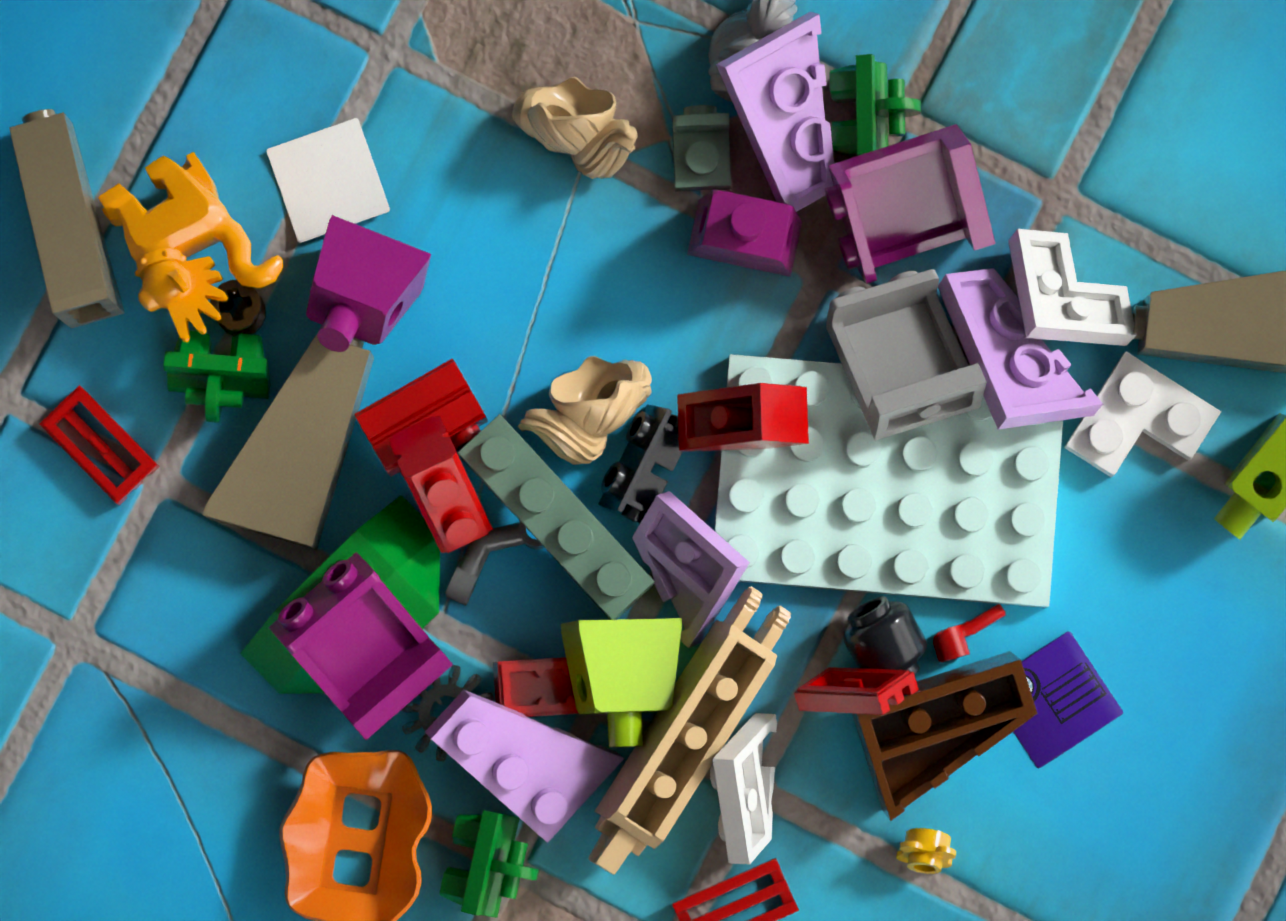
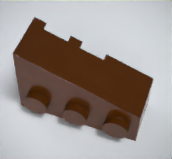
M1008 651L916 681L919 690L912 695H903L905 700L898 705H889L890 711L884 715L852 713L882 811L890 821L905 811L904 808L931 788L936 789L948 780L949 775L977 755L981 756L1038 714L1020 658Z

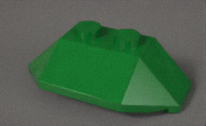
M402 495L358 528L272 613L240 653L279 694H325V692L268 627L278 619L280 612L287 604L295 599L303 598L322 582L325 573L330 567L339 561L347 560L355 552L377 573L381 581L422 630L439 614L440 549L424 517Z

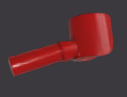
M997 604L970 621L937 632L933 638V645L938 661L942 663L969 655L970 652L965 637L978 633L1004 617L1006 613L1003 607Z

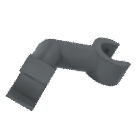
M521 522L493 528L488 535L469 543L447 587L446 597L465 606L468 604L490 552L523 544L531 549H543L544 546L537 539H532L528 536L526 527Z

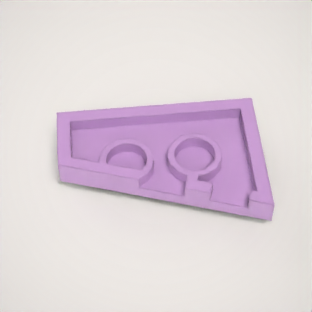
M808 12L716 64L776 202L793 206L796 212L825 196V188L833 186L828 165L834 164L830 122L825 120L822 86H826L825 66L819 61L817 35L821 34L820 15L814 12Z
M463 690L425 731L438 746L547 843L624 759L614 750L584 741L572 733L557 727L552 728L526 717L523 713L466 690Z

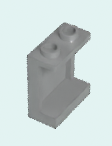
M935 269L920 273L916 271L902 272L891 278L887 283L868 289L864 287L847 289L830 301L826 328L875 441L966 413L981 406L987 383L978 363L970 366L967 364L938 299L937 287L939 278Z

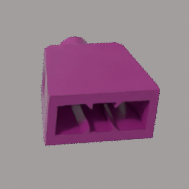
M712 190L698 200L687 255L791 277L802 220L794 207L788 204L722 190Z
M332 215L328 223L313 278L306 316L311 321L321 324L317 333L319 342L327 349L335 352L346 351L353 338L372 345L381 344L421 294L431 254Z

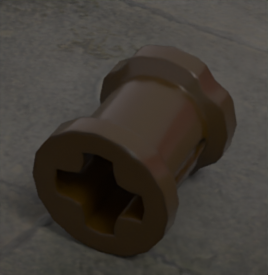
M229 280L220 284L218 289L224 291L228 299L226 301L210 299V303L221 315V320L216 322L219 323L220 327L227 334L232 336L255 334L263 326L266 319V306L262 297L258 295V292L253 287L242 286L237 280ZM241 296L247 305H252V307L243 310L244 319L236 321L230 313L225 312V310L233 308V298Z

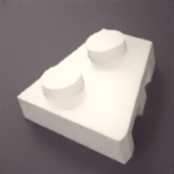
M755 713L712 759L710 780L713 788L718 792L721 811L718 830L721 840L726 842L728 862L731 864L750 865L772 839L773 811L771 801L774 790L775 767L762 766L763 739L770 732H776V714Z

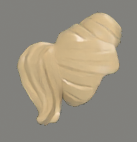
M570 77L552 87H536L524 91L517 98L512 111L513 120L527 135L532 138L535 137L549 151L571 154L577 171L582 172L584 176L591 179L611 178L626 162L629 153H632L635 149L634 142L638 137L636 128L629 125V120L613 119L616 110V99L611 92L603 89L592 90L576 77Z
M589 356L577 370L563 374L552 381L549 397L557 410H527L525 418L520 421L518 427L521 431L534 432L558 457L573 465L589 464L602 455L606 447L607 435L620 428L651 395L650 384L652 377L650 371L641 361H628L625 359L616 363H610L599 357Z

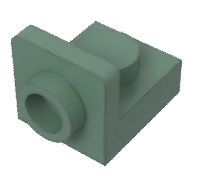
M712 105L685 107L683 115H674L672 121L675 192L731 189L729 113H717V107Z

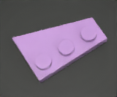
M994 268L951 273L944 276L938 285V289L970 365L978 363L987 383L983 396L998 430L1089 417L1096 414L1103 403L1092 389L1084 392L1067 371L1071 363L1059 349L1052 352L1042 339L1026 338L1019 299Z

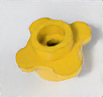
M914 828L906 831L905 841L900 843L901 851H897L896 859L908 863L907 867L915 872L935 874L941 872L942 868L952 866V859L956 858V850L950 848L951 837L948 834L933 829Z

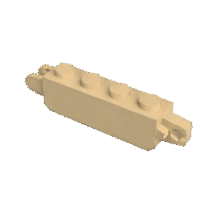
M751 586L747 590L745 589L723 622L718 620L714 622L675 683L671 709L656 713L643 734V746H635L594 812L601 815L595 829L602 834L588 859L608 873L615 875L630 852L639 856L647 845L655 849L665 840L713 764L712 759L723 748L775 666L777 655L771 650L789 623L791 613L779 605L767 615L753 639L743 633V630L757 611L763 595Z

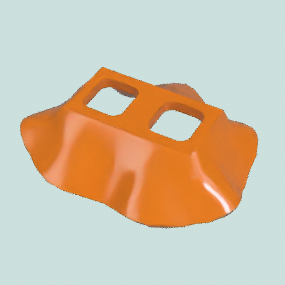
M400 750L357 753L328 752L314 756L307 763L295 800L285 814L279 828L286 872L285 899L289 908L296 914L312 921H397L412 906L419 895L422 883L421 870L416 858V848L431 823L432 805L415 764L405 752ZM349 794L374 796L381 801L379 823L374 830L352 828L344 825L342 815L345 798ZM340 850L363 852L371 856V874L366 886L341 884L334 880L335 860Z

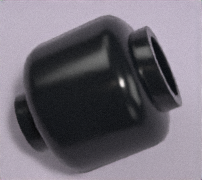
M882 596L862 604L847 617L849 625L844 631L843 639L858 668L909 670V672H914V675L919 671L920 667L917 661L921 659L927 650V641L905 603L899 601L889 602L887 597Z

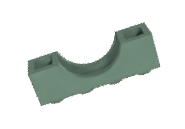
M500 414L458 452L465 464L533 534L609 620H617L654 586L655 581Z

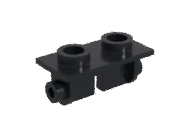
M647 404L644 412L642 411L634 417L626 434L628 444L619 462L612 464L603 478L601 490L604 493L598 505L622 512L621 515L635 523H641L655 497L662 494L668 482L651 473L654 464L656 463L669 471H673L683 452L679 451L678 416L671 414L672 411L670 409Z

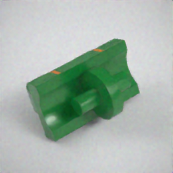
M873 54L856 55V65L837 68L829 72L832 100L836 103L856 102L857 120L832 122L833 151L837 154L856 157L889 146L888 124L889 136H905V117L921 114V101L915 98H905L904 79H889L887 84V64L876 62Z
M189 330L190 340L187 343L179 336L174 352L165 351L163 368L164 371H167L168 391L185 393V404L205 405L206 422L218 423L222 407L242 408L243 397L269 399L271 382L268 362L264 358L262 337L259 335L238 334L233 336L230 356L210 354L212 342L209 334H200L196 330Z
M483 810L482 815L459 814L456 817L452 834L453 844L473 848L470 871L448 866L443 874L439 892L440 896L462 905L461 912L497 918L502 897L516 899L520 878L537 881L539 869L524 865L528 843L515 841L520 818Z

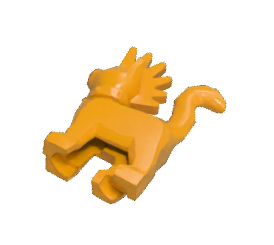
M194 152L186 155V162L182 167L166 156L158 158L145 167L156 189H166L168 198L148 211L134 195L119 183L98 197L104 207L102 211L115 227L123 226L128 249L137 266L135 276L140 277L142 280V287L138 293L139 302L150 312L160 308L168 309L180 338L186 343L190 340L189 322L200 334L206 333L201 313L216 321L221 320L220 313L208 300L226 301L228 299L224 291L211 285L223 280L219 271L211 270L215 266L213 259L207 256L186 261L187 257L221 242L227 252L230 273L242 286L264 288L276 282L283 269V260L278 255L272 256L260 265H253L251 263V242L242 226L232 219L226 207L220 202L214 181Z

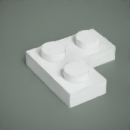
M1017 229L1009 238L1008 243L1026 338L1127 346L1137 334L1133 333L1134 319L1127 286L1077 282L1068 233Z
M1126 351L1097 394L1103 405L1094 416L1082 418L1064 448L1106 475L1113 477L1141 432H1144L1189 461L1193 458L1222 411Z

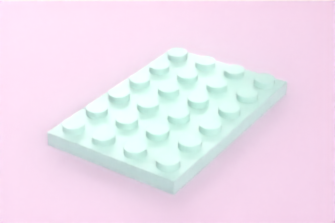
M729 355L727 387L755 383L807 387L809 444L770 449L721 450L715 532L750 562L738 582L1042 608L1049 607L1063 420L998 430L983 396L981 406L978 409L875 441L842 364Z

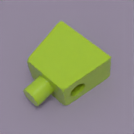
M1279 413L1224 483L1235 493L1214 517V520L1239 540H1241L1261 514L1274 522L1286 509V415ZM1270 471L1274 475L1275 485L1267 494H1257L1253 488V482L1261 472Z
M682 618L578 620L561 624V634L576 709L579 714H607L609 747L643 746L642 712L668 711L671 709L681 639Z

